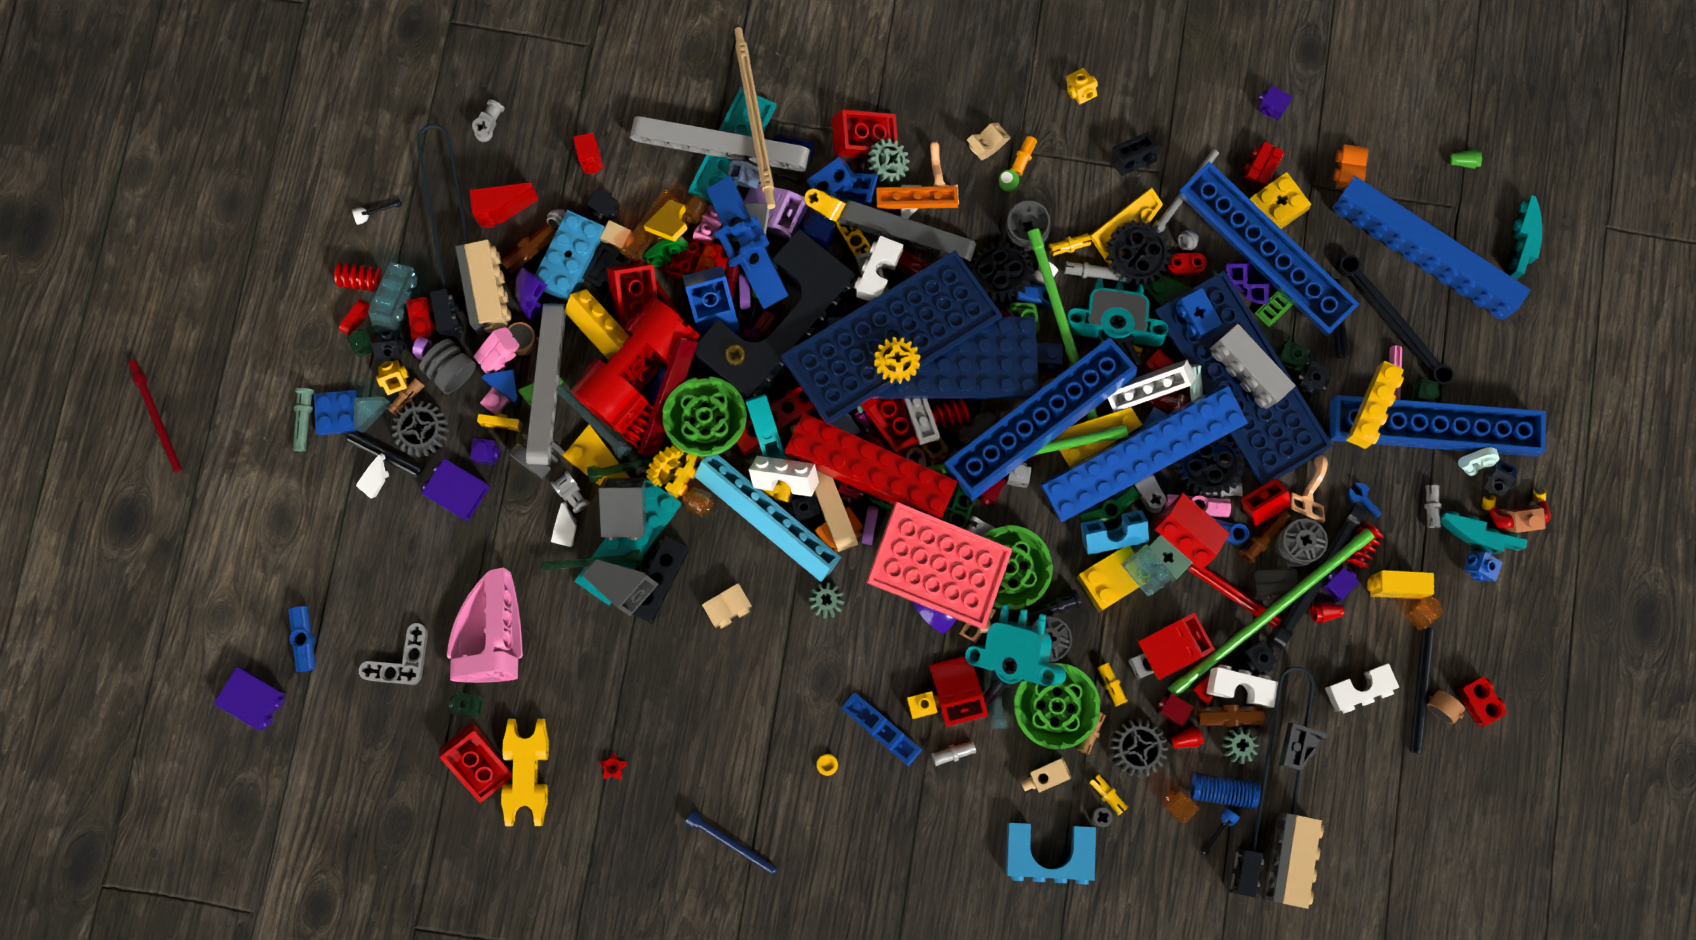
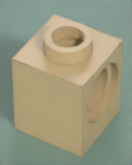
M610 220L600 237L603 244L623 254L632 247L634 242L631 230Z

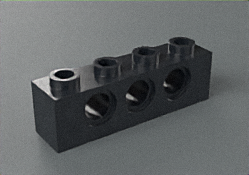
M665 536L664 540L658 542L655 549L657 554L654 559L651 558L646 566V570H648L646 575L650 578L657 574L662 575V581L652 591V601L648 604L642 603L632 614L650 624H653L690 551L687 546ZM664 556L672 557V562L668 566L661 564Z

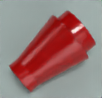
M1316 603L1311 606L1310 615L1314 622L1321 624L1343 617L1344 608L1342 605Z
M1192 726L1175 736H1171L1174 749L1199 747V744L1204 743L1199 727L1194 728Z

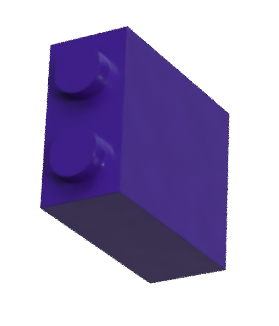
M443 459L442 462L435 466L432 478L428 479L423 485V492L421 494L468 522L490 489V486L448 460Z
M236 667L215 700L214 705L254 729L264 730L272 723V716L276 709H280L283 705L286 693L248 670Z

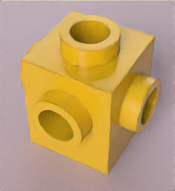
M1084 68L1066 76L1068 94L1072 99L1075 98L1079 104L1097 96L1096 87L1098 83L1095 77L1090 76Z
M398 360L393 362L387 361L378 367L379 375L376 378L379 386L385 389L387 395L407 388L406 378L409 376L405 366H400Z

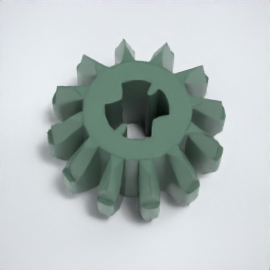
M830 583L826 584V589H823L822 584H819L820 592L812 589V593L816 597H809V601L816 602L810 606V609L818 608L815 612L816 616H819L823 611L824 619L827 618V612H830L831 617L834 618V609L837 612L842 611L837 604L844 605L845 603L844 600L838 599L843 596V592L835 594L838 590L837 585L830 590ZM824 596L825 598H827V596L831 597L830 605H828V603L827 606L823 605L822 598Z
M1237 727L1236 732L1231 729L1229 730L1230 736L1225 735L1223 737L1228 742V744H1222V748H1228L1224 755L1229 756L1232 754L1231 762H1235L1237 759L1239 764H1244L1245 759L1251 762V755L1256 756L1258 754L1253 749V747H1259V743H1253L1257 736L1252 735L1249 737L1250 729H1246L1243 733L1242 727ZM1241 740V743H1244L1245 747L1237 748L1236 744L1240 743Z

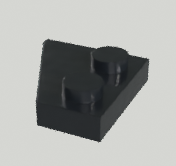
M1288 723L1279 765L1302 771L1307 765L1308 759L1317 751L1316 746L1321 740L1326 739L1327 733L1295 723Z

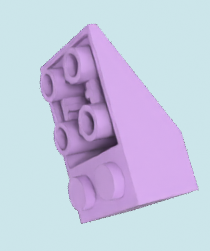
M758 184L757 189H749L744 200L745 204H767L761 184ZM774 187L775 208L769 211L766 231L790 240L796 233L808 205L803 196L789 190Z

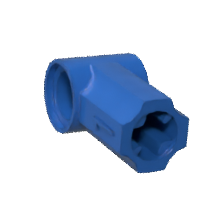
M1031 284L1030 287H1025L1026 293L1018 292L1019 298L1017 300L1040 304L1045 308H1052L1050 300H1046L1043 297L1044 294L1048 293L1046 286Z
M1215 519L1230 532L1226 539L1230 544L1239 545L1248 538L1249 531L1245 525ZM1233 530H1239L1242 538L1236 539L1233 536Z

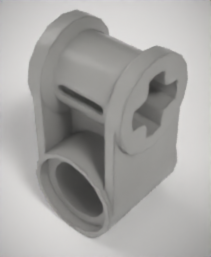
M1153 474L1131 485L1138 492L1142 503L1149 512L1158 513L1162 510L1166 497ZM1152 499L1155 500V501H1156V500H1159L1158 505H1157L1156 503H1153V504H1152V503H1151Z

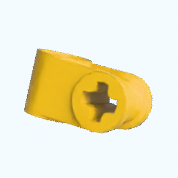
M817 189L808 190L804 197L808 206L837 222L846 205L842 200ZM814 196H817V198L819 199L818 202H816Z

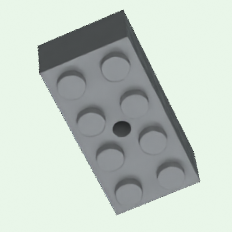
M1239 324L1233 327L1210 348L1213 357L1226 366V371L1241 382L1240 386L1255 397V402L1261 408L1268 409L1278 403L1296 386Z

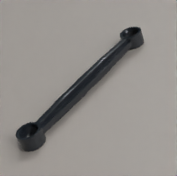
M1352 254L1342 257L1337 264L1339 274L1352 278L1384 320L1431 371V382L1438 387H1444L1452 382L1454 379L1453 369L1449 365L1440 364L1404 318L1362 273L1358 257ZM1344 260H1350L1354 263L1355 270L1353 272H1348L1343 268L1342 263ZM1437 369H1443L1447 372L1448 380L1446 382H1441L1437 379Z
M1357 503L1351 507L1344 519L1345 522L1314 568L1315 570L1345 547L1353 530L1364 518L1367 512L1365 508ZM1329 573L1295 600L1283 624L1270 640L1272 645L1280 650L1286 646L1292 636L1293 629L1315 598Z

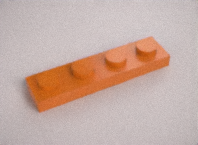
M957 186L876 188L877 209L958 208Z

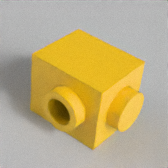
M932 691L907 698L912 719L936 714L938 712L937 708H940L938 696H933Z

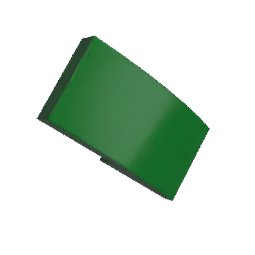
M682 236L675 242L665 238L643 254V259L654 264V267H660L671 262L672 254H679L682 251L688 250L689 242Z

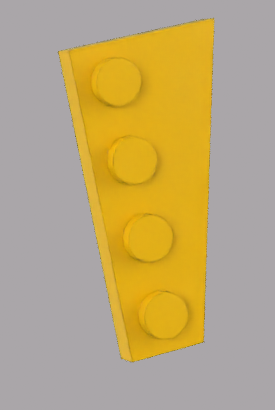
M1149 188L1090 234L1089 237L1105 259L1110 255V253L1105 252V249L1111 247L1106 243L1109 239H1112L1110 235L1113 232L1116 233L1115 229L1118 226L1122 228L1125 222L1130 225L1132 220L1135 221L1136 225L1140 220H1143V226H1145L1152 220L1163 203L1153 188ZM1132 235L1133 241L1138 238L1137 236ZM1121 251V256L1126 254V252ZM1105 259L1108 265L1112 263V261H1108Z
M1129 407L1070 426L1053 441L1103 431L1126 425L1127 432L1130 433L1142 424L1133 409ZM1106 440L1059 451L1070 467L1117 440Z
M590 424L563 455L565 459L599 486L604 478H630Z
M704 431V433H703L702 435H704V436L709 435L710 432H709V431ZM688 454L685 467H679L675 472L673 484L668 482L665 489L676 499L679 496L682 497L688 489V481L690 478H695L694 475L698 465L706 457Z

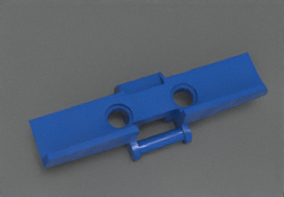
M729 175L708 187L706 190L723 226L714 235L720 240L729 258V266L734 267L741 264L763 309H767L769 306L789 296L766 249L770 243L757 216H750L732 176ZM741 218L742 222L733 226L734 220ZM727 236L738 239L741 248H739L741 254L736 256ZM757 253L759 261L756 264H751V255Z

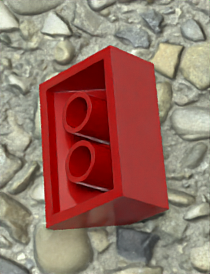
M1183 492L1154 521L1155 530L1201 570L1217 556L1230 534L1229 531Z

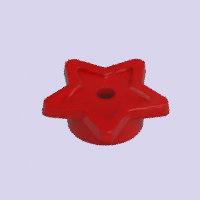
M612 753L608 760L600 761L599 764L604 769L603 779L613 776L621 780V770L627 765V762L619 761L615 753Z

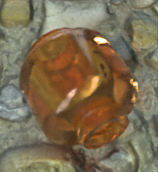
M699 195L688 196L682 202L685 206V213L682 215L681 221L687 225H698L702 221L703 215L708 212L707 201Z
M693 487L690 492H685L682 503H685L686 512L703 517L705 514H710L715 499L712 498L711 492Z

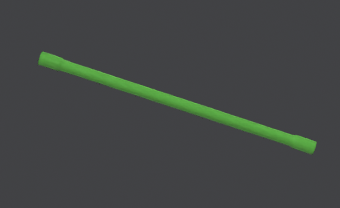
M1036 228L1027 233L1032 249L1035 251L1070 365L1073 366L1080 358L1044 249L1040 230ZM1095 408L1086 414L1088 421L1098 418Z
M1122 425L1103 431L1054 440L1034 455L1106 440L1112 441L1128 437L1127 427ZM945 463L926 466L940 474L947 473Z
M1365 528L1324 564L1188 673L1167 687L1170 693L1175 696L1181 694L1191 683L1353 553L1375 538L1374 535Z

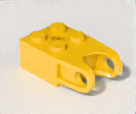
M1287 172L1250 198L1280 229L1308 211L1311 203ZM1279 199L1285 201L1284 206L1283 204H1277Z

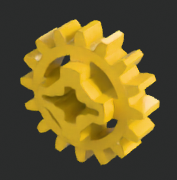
M893 337L891 343L886 339L884 342L885 346H878L879 352H875L874 357L876 360H874V366H879L877 368L878 374L883 372L882 379L885 380L887 377H890V383L897 379L899 384H901L902 378L909 381L910 374L916 375L917 371L915 369H919L920 363L917 361L920 360V355L916 354L917 347L911 348V341L906 344L904 343V338L897 342L896 338ZM905 366H909L907 370L903 371Z
M672 445L671 448L666 447L664 452L660 451L659 455L657 454L653 458L654 462L649 464L651 468L646 471L648 473L646 477L655 486L661 487L663 483L667 485L670 479L674 480V474L677 469L685 467L683 464L686 461L687 454L675 445Z

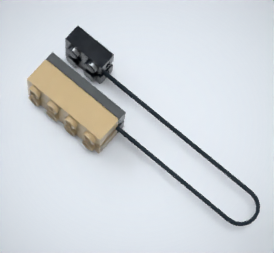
M437 124L427 125L417 135V148L443 285L442 290L430 292L437 332L444 340L462 339L461 332L464 331L462 320L458 318V312H461L459 302L455 300L453 294L450 295L446 287L420 145L422 134L431 128L442 130L447 137L466 239L465 246L459 245L455 247L470 325L478 335L486 334V332L491 333L504 327L508 328L510 326L509 322L512 321L510 309H507L506 302H509L507 291L504 290L502 283H505L503 271H500L498 265L501 264L500 254L496 251L495 245L491 246L489 240L469 242L450 136L443 126Z
M1302 667L1286 669L1280 675L1252 849L1251 851L1236 849L1229 890L1231 893L1256 898V894H1259L1261 890L1259 875L1260 871L1262 872L1264 869L1265 859L1262 858L1263 853L1255 852L1282 681L1284 676L1291 670L1304 672L1310 680V692L1304 727H1308L1314 680L1312 675ZM1297 770L1291 813H1277L1263 899L1308 909L1314 897L1311 888L1312 882L1314 883L1317 877L1315 862L1320 857L1318 843L1319 838L1321 839L1323 836L1324 827L1321 825L1322 820L1294 815L1301 771Z

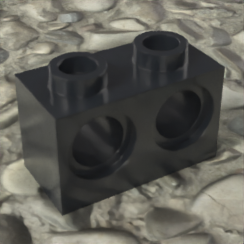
M1149 132L1113 146L1111 163L1119 174L1124 176L1156 162L1158 144Z

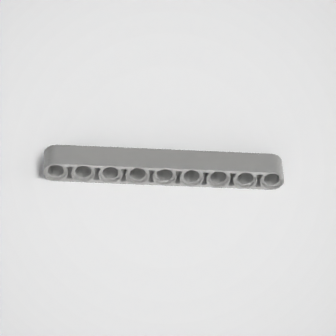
M634 117L630 138L634 141L757 164L753 137L646 117ZM765 139L770 166L794 171L806 170L810 152L808 148Z
M543 304L526 449L527 464L549 465L551 460L566 321L565 304Z

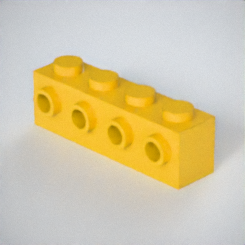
M587 289L570 294L564 312L601 353L610 360L611 356L622 348L625 340L630 336Z
M1383 361L1377 366L1346 441L1364 449L1372 444H1376L1380 436L1378 432L1379 427L1384 425L1388 414H1386L1388 406L1391 407L1395 401L1396 395L1393 394L1396 388H1399L1403 382L1404 377L1401 375L1404 369L1387 361Z

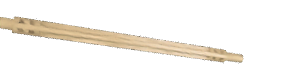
M737 27L734 30L737 42L735 47L762 192L765 193L767 208L773 209L775 208L774 185L747 43L744 42L742 28Z

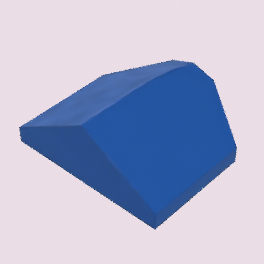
M842 172L840 181L844 178V172ZM853 173L857 181L853 183V187L849 190L841 191L837 194V198L842 201L850 200L867 206L872 201L878 176L876 174Z

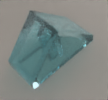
M385 397L354 398V427L361 433H364L391 403Z

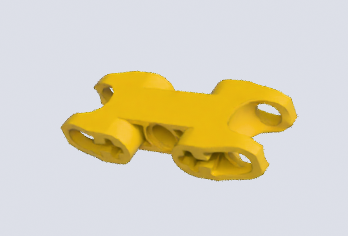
M508 719L503 739V759L513 760V784H503L501 805L505 826L514 825L516 812L521 806H528L532 810L535 826H543L548 804L547 784H537L538 760H548L549 739L545 719H537L535 732L527 739H523L519 735L516 719Z

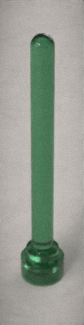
M655 456L604 468L595 467V465L586 467L589 482H599L598 479H602V476L649 466L650 463L654 462L653 458Z
M640 549L627 552V555L547 561L541 564V568L543 570L587 567L596 559L611 564L628 563V565L636 567L642 566V553Z

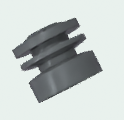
M1022 201L1016 204L1009 212L1007 235L1011 244L1017 245L1019 250L1024 248V251H1034L1028 233L1025 231V228L1029 226L1032 227V230L1039 228L1044 243L1048 239L1050 215L1047 209L1038 202Z
M451 339L442 340L433 346L423 357L419 365V369L429 379H435V385L444 394H450L460 388L470 378L476 367L475 362L465 353H461V349L455 346Z
M523 434L522 437L527 442L528 435ZM553 439L551 461L557 463L559 460L552 453L555 452L563 456L565 451ZM516 442L508 454L543 480L551 471L549 465L527 464V445L524 446Z
M1307 518L1297 519L1278 533L1275 541L1276 553L1287 565L1294 567L1306 566L1320 558L1326 551L1328 544L1327 534L1316 521ZM1301 538H1305L1306 545H1302L1303 541Z
M1050 616L1046 617L1045 631L1054 639L1049 662L1055 663L1070 650L1072 635L1065 622ZM1037 621L1034 622L1030 627L1036 628Z

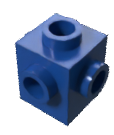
M1480 549L1479 552L1470 551L1463 571L1469 573L1470 577L1474 580L1496 582L1503 562L1493 557L1492 553L1487 550Z

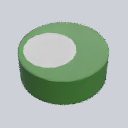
M1013 170L1003 171L999 177V186L1005 191H1013L1017 188L1019 184L1018 174Z

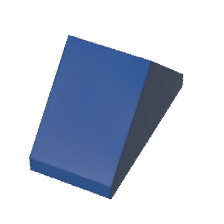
M514 370L483 375L482 379L488 385L495 388L515 404L519 405L521 403L517 374Z

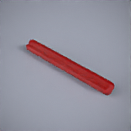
M1194 563L1189 566L1188 570L1256 617L1266 610L1265 607L1206 567L1201 570ZM1276 615L1267 624L1275 628L1280 623L1281 618Z

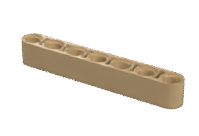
M798 423L789 426L792 435ZM817 471L819 483L814 492L837 551L840 552L857 546L858 542L833 478Z

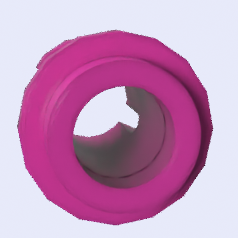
M857 412L854 414L864 426L870 428L869 434L875 432L865 413L862 412L860 414Z

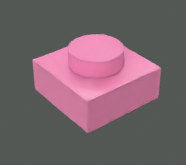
M492 387L480 404L495 415L496 413L500 414L510 400Z

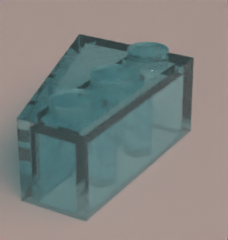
M389 263L368 311L374 333L391 330L399 331L400 334L407 312L406 300H410L413 288L417 285V276H415L413 267Z

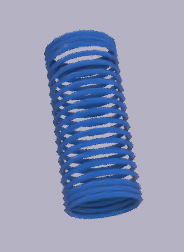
M1195 772L1191 781L1190 796L1192 800L1196 801L1199 799L1203 801L1204 799L1205 802L1207 800L1216 804L1218 802L1222 804L1223 802L1224 805L1227 803V805L1231 804V806L1238 805L1243 808L1246 806V808L1256 809L1260 800L1261 788L1260 783L1256 781H1242V779L1238 780V778H1223L1222 776L1204 775L1203 773ZM1241 788H1242V796H1241V802H1240V793H1241ZM1245 788H1246V796H1245V802H1244V792H1245Z

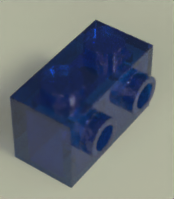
M811 214L810 219L805 220L802 231L828 252L835 236V224L824 215L817 214L816 216Z

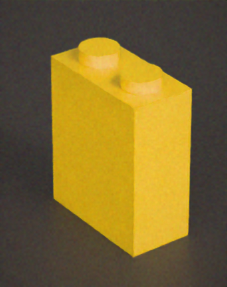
M1382 570L1370 576L1367 582V589L1370 591V597L1422 599L1434 594V573Z

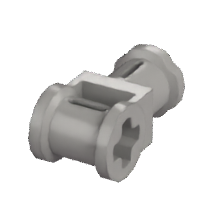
M488 100L485 112H481L479 117L473 121L472 129L475 132V137L481 142H487L492 138L493 130L497 125L496 120L499 114L505 110L497 101Z
M567 470L556 481L550 482L560 497L570 503L575 514L589 505L590 502L581 495L578 484Z

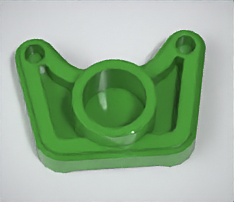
M1012 302L1009 305V310L1018 317H1035L1037 334L1040 330L1036 305L1033 303Z

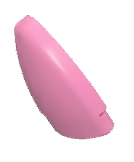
M505 568L488 571L475 585L461 606L451 631L447 650V657L451 659V681L482 683L518 679V659L523 656L521 624L513 578L510 571Z

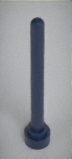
M693 809L684 823L690 828H700L770 874L777 872V868L702 820L703 817L700 816L701 813Z

